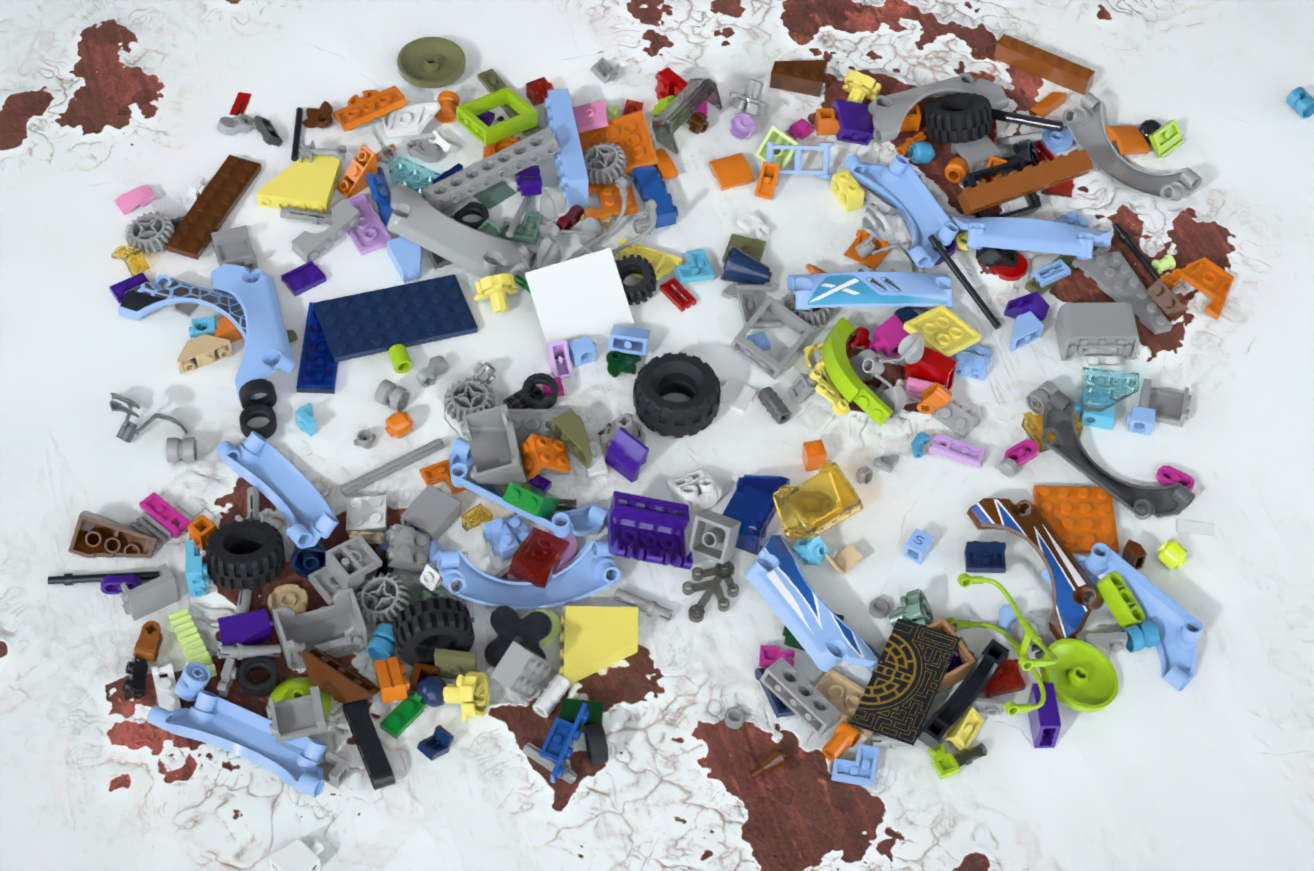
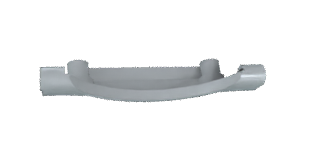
M964 72L957 77L886 96L879 95L868 105V110L873 115V125L875 127L873 131L874 140L880 144L897 138L907 113L915 104L925 98L940 94L976 93L986 97L991 103V109L996 110L1007 108L1009 100L1002 86L983 78L974 81L971 74Z
M401 183L392 187L390 192L391 208L394 210L386 226L389 231L474 273L481 279L494 276L501 265L509 266L522 263L521 257L517 253V249L522 245L481 232L452 219L428 203L419 192ZM528 249L531 267L536 260L537 253Z

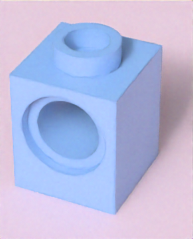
M589 336L568 342L569 357L574 367L595 361V355L598 350L595 342H592Z
M1133 406L1131 413L1128 412L1126 416V424H1129L1128 432L1151 436L1156 409Z

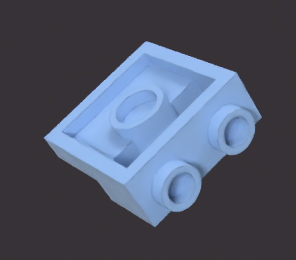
M973 344L952 355L951 359L957 361L955 374L984 381L993 349Z
M519 514L506 520L499 517L483 524V538L486 542L489 541L493 554L495 556L498 555L502 562L537 547V541Z

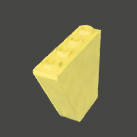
M313 155L312 163H309V158H304L302 163L298 159L257 191L258 206L281 209L283 206L314 212L319 210L320 213L328 214L342 172L341 160L334 156Z
M565 606V614H561L560 626H564V631H560V643H564V648H560V660H564V665H559V675L565 677L570 682V685L638 652V607Z

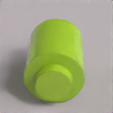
M395 344L388 350V355L395 372L406 373L412 368L413 364L404 345Z

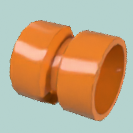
M442 91L437 97V102H439L441 108L434 117L441 123H451L456 119V106H459L460 98L452 91Z

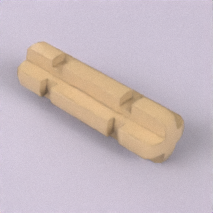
M352 531L349 535L351 539L360 534L368 544H384L386 541L385 533Z

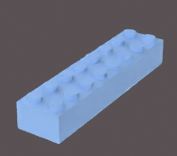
M568 88L547 90L548 97L545 98V107L548 109L545 111V120L547 127L551 129L561 149L560 152L554 154L556 155L554 160L555 166H558L557 176L558 178L561 177L559 184L560 189H563L562 195L565 198L567 208L576 205L588 206V175Z

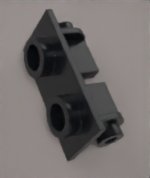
M135 654L132 661H128L125 673L128 674V679H125L123 691H126L125 700H127L129 695H132L135 699H141L145 693L146 681L138 679L146 680L148 664L143 659L137 661V654Z

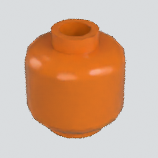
M957 157L951 159L945 168V177L948 181L961 183V179L969 172L967 162Z
M398 410L385 421L387 425L385 430L390 437L395 436L401 439L413 430L412 424L414 421L406 411Z

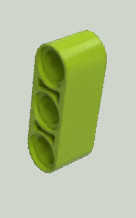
M1112 571L1097 581L1096 586L1122 629L1138 625L1145 620L1144 612L1119 573Z

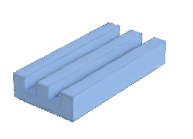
M1059 259L1032 271L1031 277H1035V281L1037 283L1040 282L1039 285L1042 288L1071 275L1072 270L1062 259Z

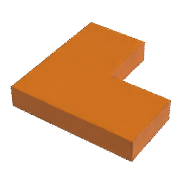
M449 459L419 469L426 486L446 481L452 494L467 490L464 487L457 488L452 485Z

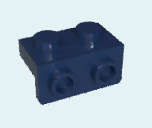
M997 541L966 542L964 550L965 571L969 573H1005L1006 543Z

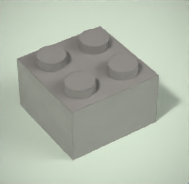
M708 509L703 510L695 515L688 551L720 564H725L734 557L741 522Z

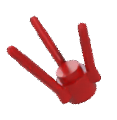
M858 327L846 344V351L852 343V349L865 345V350L869 349L871 341L868 338L870 332L864 327Z

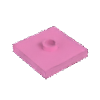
M605 100L572 107L578 133L609 126Z

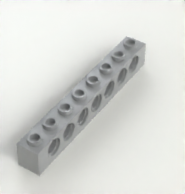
M547 127L423 189L422 192L428 203L442 211L560 152L561 149L551 129Z

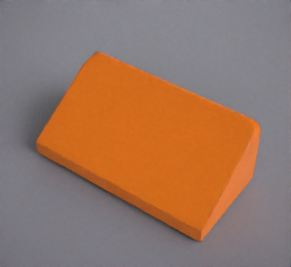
M1052 92L1032 106L1030 110L1045 118L1065 103L1067 94Z

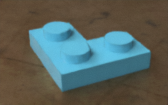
M704 249L686 251L685 257L689 264L675 266L674 269L679 284L713 280L715 276Z

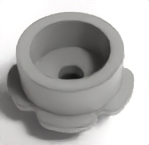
M867 466L859 468L856 472L857 482L859 484H869L873 478V471Z

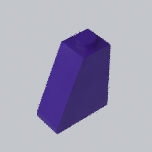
M267 609L218 618L222 645L232 646L237 643H242V645H259L272 637L270 629L274 628L272 616L268 617Z

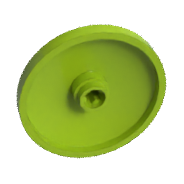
M1065 638L1053 642L1048 648L1058 657V663L1040 667V673L1043 682L1054 683L1056 699L1071 709L1086 713L1098 712L1108 707L1116 697L1119 687L1117 673L1109 659L1099 649L1082 640ZM1045 652L1043 653L1041 659L1052 660Z

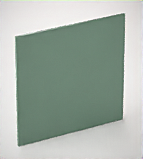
M500 181L473 196L485 207L491 209L516 194V192L504 181Z

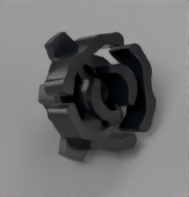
M1030 139L1019 141L1018 145L1017 143L1013 144V150L1016 155L1002 158L1007 160V162L1023 158L1026 166L1033 165V167L1040 163L1036 147Z

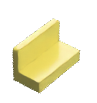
M973 706L969 708L945 739V741L951 740L960 752L967 751L984 721Z

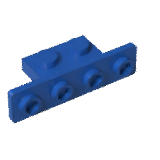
M378 166V173L375 174L370 171L366 178L382 222L387 226L394 209L391 208V195L383 168Z
M583 702L574 724L558 717L554 720L539 753L540 757L556 763L550 776L551 783L555 784L557 778L561 779L565 770L564 762L566 759L569 760L573 753V748L571 747L573 742H577L580 738L582 722L586 723L590 714L588 703Z

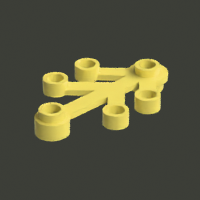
M820 359L809 374L812 380L818 382L815 391L833 404L831 408L836 415H847L850 412L849 402L845 398H841L840 392L827 374L823 359Z

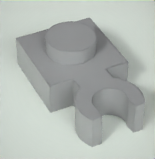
M226 658L221 672V680L217 686V690H219L218 696L227 697L229 687L232 686L233 680H236L238 677L239 668L236 667L235 659Z

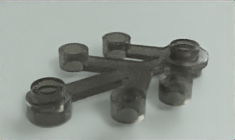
M730 561L725 564L717 562L713 568L703 570L700 567H695L692 570V579L695 581H700L704 577L715 576L713 580L696 584L689 581L683 583L682 592L685 595H692L694 592L705 590L698 603L689 608L688 618L692 622L698 623L704 619V608L714 593L718 601V609L722 612L729 610L730 601L725 598L720 585L723 579L727 585L728 596H738L739 586L734 584L732 578L735 568Z

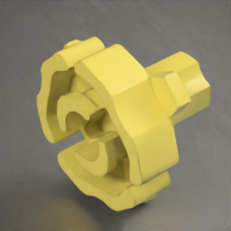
M852 70L847 73L844 79L845 85L842 87L843 90L850 93L847 101L862 103L864 98L873 101L882 88L881 84L877 83L872 77Z
M510 273L488 276L474 284L477 296L474 297L475 301L490 298L492 311L496 314L509 310L506 294L510 295L518 292V289L515 288L514 275H510Z
M469 671L465 677L458 675L457 684H447L444 687V702L461 705L462 721L469 722L470 716L483 717L487 713V707H482L489 706L490 704L489 680L486 673Z

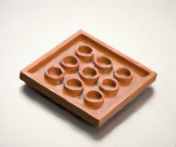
M642 110L609 120V126L578 133L582 153L587 151L588 147L592 148L594 144L596 146L599 145L600 142L605 144L608 141L609 144L615 143L616 146H620L627 160L626 170L623 171V174L632 172L634 167L659 163Z
M1033 486L1034 505L1039 508L1071 553L1090 554L1094 544L1104 543L1118 555L1119 544L1112 496L1100 487Z

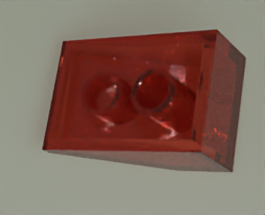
M534 527L514 553L508 573L517 579L525 580L536 587L545 589L558 568L570 542Z

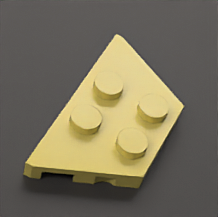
M619 238L618 247L628 242V240ZM633 243L619 251L620 261L623 260V256L628 258L631 254H634V257L640 255L642 260L646 258L653 266L657 281L674 271L675 266L683 264L682 258L637 243ZM631 274V276L643 279V276L639 274Z

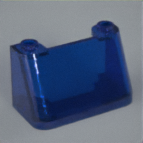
M744 475L743 478L739 477L736 484L737 489L722 514L741 522L736 548L758 556L762 548L760 541L765 538L771 520L778 507L785 505L788 500L789 478L768 475Z

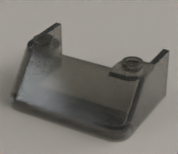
M710 78L691 79L687 86L659 114L653 117L652 128L656 141L677 155L679 151L673 133L705 101L719 110L722 109L716 82Z

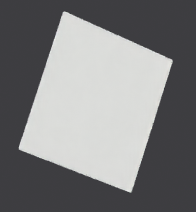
M611 248L525 273L546 343L566 339L568 348V342L589 336L591 341L597 345L610 341L613 325L636 328Z

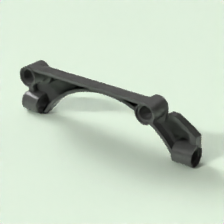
M1059 390L1051 396L1048 405L1044 408L1043 432L1041 435L1043 445L1054 451L1134 513L1136 518L1145 520L1151 514L1156 518L1177 516L1194 500L1196 495L1181 483L1160 487L1140 486L1122 481L1103 470L1089 456L1080 441L1075 425V402ZM1052 434L1056 438L1054 441L1048 442L1045 440L1047 435ZM1144 505L1148 510L1145 513H1139L1137 508Z

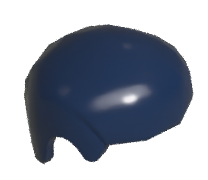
M428 676L419 680L416 693L424 698L425 705L435 708L444 705L443 689L447 684L439 676Z

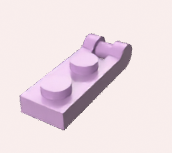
M942 434L934 436V443L929 448V452L932 455L940 454L980 468L986 453L984 448Z

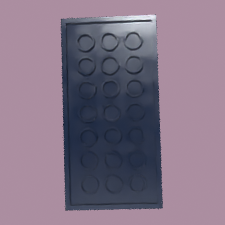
M455 274L313 303L315 314L334 363L387 352L395 344L411 347L478 332L477 324Z

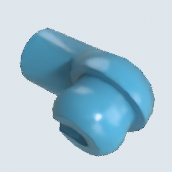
M925 432L918 433L911 442L915 458L923 456L921 446L930 441V436Z

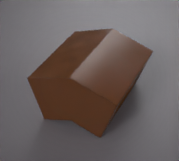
M1129 539L1124 547L1121 558L1138 570L1143 567L1147 553L1141 544Z

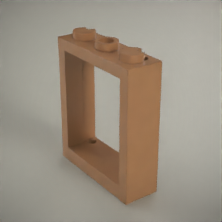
M944 617L926 626L958 637L954 625L951 622L948 623ZM960 637L955 652L964 664L944 675L937 694L962 681L977 660L974 653L968 651L967 644L962 637Z

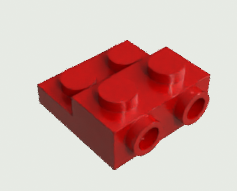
M669 67L659 71L655 76L657 80V86L655 87L657 99L660 100L674 95L684 102V106L688 107L689 111L691 85Z

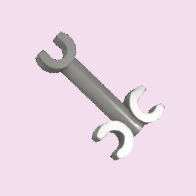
M305 140L301 141L300 163L303 162L304 158H309V163H312L313 155L336 156L340 160L346 159V146L341 145L336 149L315 148L314 140H311L310 145H305Z

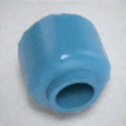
M916 141L910 145L908 157L915 164L926 165L935 157V149H933L929 142Z

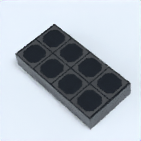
M537 385L530 388L529 395L536 400L545 398V394ZM522 389L503 400V405L507 404L509 409L529 408L523 401Z

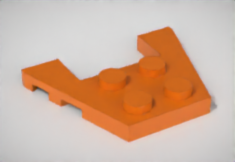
M588 181V194H598L601 209H584V217H593L600 221L606 220L608 216L612 215L618 217L623 203L619 188L613 184L605 185L600 183L598 185L596 182L592 184ZM626 187L627 207L624 216L637 213V204L632 187Z
M1204 257L1187 264L1182 269L1177 268L1168 275L1165 273L1160 279L1172 290L1184 280L1212 299L1205 307L1204 312L1218 320L1234 276Z

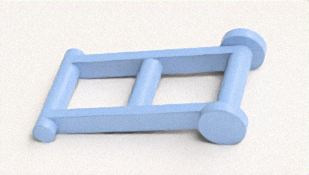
M767 141L766 162L773 163L774 149H795L794 170L780 169V174H819V178H832L833 174L829 173L830 147L834 146V142H820L819 145H774V141ZM802 150H823L822 170H801Z

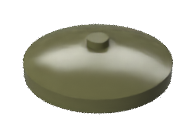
M423 37L409 42L401 49L398 54L397 65L400 75L408 83L421 88H441L454 83L462 76L466 67V60L463 50L455 42L441 37Z

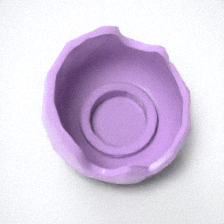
M747 112L736 113L730 121V133L736 139H748L755 131V119Z

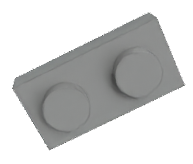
M864 189L865 202L871 206H878V211L886 216L887 214H896L898 209L874 192Z

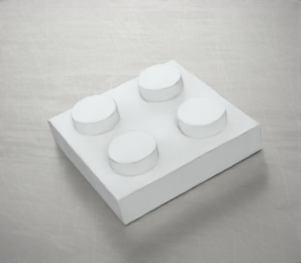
M386 495L347 498V535L351 534L352 531L385 532L387 530Z

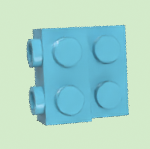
M186 540L185 574L190 596L202 597L207 594V587H210L207 563H203L199 547H195L194 540Z

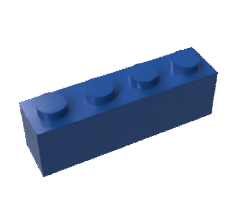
M654 165L634 167L632 169L633 183L643 203L653 199L657 205L655 209L657 215L655 228L676 224L678 209L672 203L671 194L666 191L665 182L660 179L659 170L655 169Z

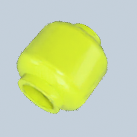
M1168 540L1157 550L1160 552L1158 558L1169 569L1174 567L1179 569L1187 561L1185 559L1187 550L1176 540Z

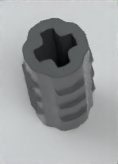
M769 386L760 390L758 399L772 415V418L778 424L786 423L791 418L792 413L782 402V399Z

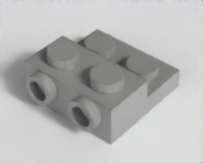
M395 524L388 530L387 540L389 541V547L386 551L388 566L422 573L426 564H429L430 535L414 532L413 527Z

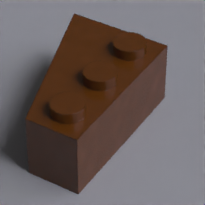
M828 60L775 61L771 71L770 87L820 97L827 73Z

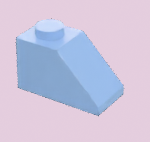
M1031 311L1016 317L1010 344L1011 351L1041 337L1044 325Z

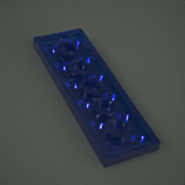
M309 302L296 390L297 393L335 394L339 362L334 363L313 308V303L315 302Z

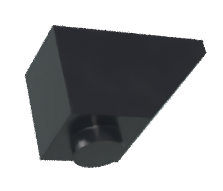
M983 247V249H976V259L987 267H993V265L1016 267L1017 252L1009 249Z

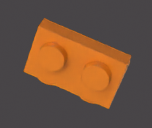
M531 434L520 446L526 478L534 479L542 468L568 473L571 470L563 441Z

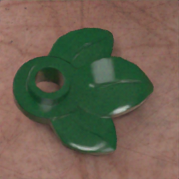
M610 351L606 355L607 371L614 378L621 372L635 375V363L641 361V357L635 354Z

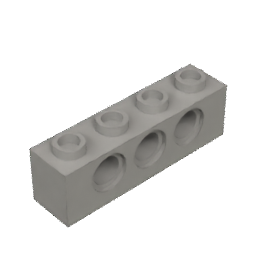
M783 657L766 668L760 679L769 690L819 737L833 727L842 714L836 706L826 699L821 692L810 684Z

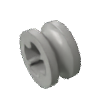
M390 146L383 147L378 153L379 160L385 164L393 161L396 156L395 150ZM386 151L389 152V158H386V155H384Z

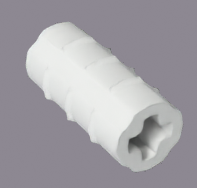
M558 674L553 677L542 694L537 697L533 705L535 713L544 718L550 715L570 687V682L565 677Z

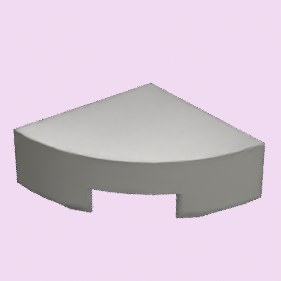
M735 282L730 284L722 291V296L730 299V297L737 298V284Z
M894 454L883 457L879 456L874 460L873 466L891 473L900 456Z

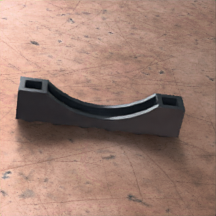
M994 639L989 642L958 688L923 726L919 736L921 742L934 751L938 750L1005 664L1009 655V649Z

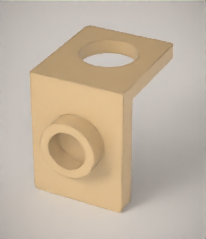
M849 544L834 558H831L827 553L825 554V557L833 567L843 576L863 559L852 544Z

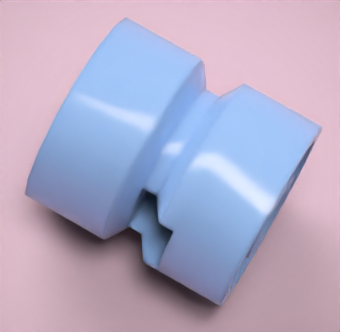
M199 662L188 663L176 683L175 692L186 701H196L199 691L204 690L210 680L211 673L209 669Z

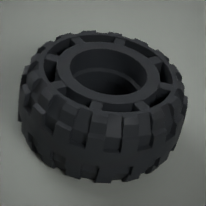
M681 352L679 354L665 353L662 357L656 356L640 369L637 379L634 381L633 404L636 414L652 432L657 431L661 436L667 437L669 435L675 436V438H683L684 435H696L700 429L704 430L712 423L713 418L717 416L721 397L719 379L716 377L712 367L706 362L703 363L701 358L697 356H688L687 353ZM671 393H680L688 396L691 400L672 402L662 397Z

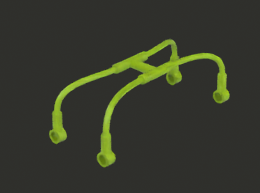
M967 573L960 574L957 580L964 588L971 584L984 583L996 586L1004 594L1019 619L1018 622L1025 630L1024 637L1020 645L1005 630L990 623L956 620L954 617H949L946 621L948 623L951 622L955 629L970 628L971 626L993 629L1007 638L1011 643V647L1020 658L1018 661L1020 667L1024 671L1031 670L1038 683L1041 697L1040 701L1035 705L1016 704L1014 701H1009L1004 705V710L1009 716H1014L1018 712H1031L1041 708L1046 700V691L1035 667L1054 665L1058 663V657L1043 644L1040 636L1028 620L1021 615L1012 597L999 582L990 578H984L983 576H969ZM1031 640L1049 655L1052 660L1031 659L1027 654Z

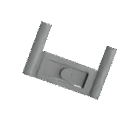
M736 285L743 324L746 325L760 308L756 292H772V285ZM761 316L752 328H782V321H763Z

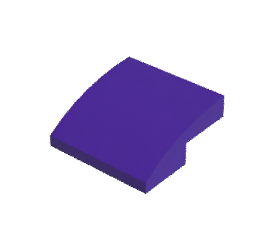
M621 427L609 446L605 462L633 483L638 479L641 465L646 463L649 448Z

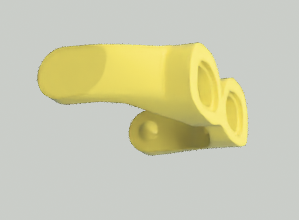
M823 342L817 346L810 345L803 349L807 369H811L808 357L816 351L822 352Z

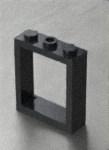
M1023 158L968 173L961 179L963 188L968 186L973 188L977 186L976 181L1013 170L1020 172L1027 166ZM1036 192L1026 195L1024 197L1028 207L994 217L1017 218L1034 213L1042 206L1040 196ZM987 209L974 213V216L977 218L990 217Z

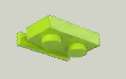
M1176 120L1168 121L1149 135L1153 149L1157 151V158H1163L1184 142L1180 137L1181 132Z

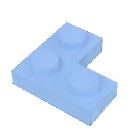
M858 744L856 761L834 758L831 780L873 788L879 747Z

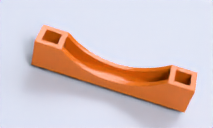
M915 104L907 113L900 132L919 131L921 121L919 104ZM834 108L816 109L815 128L817 136L836 135L839 131L840 126Z

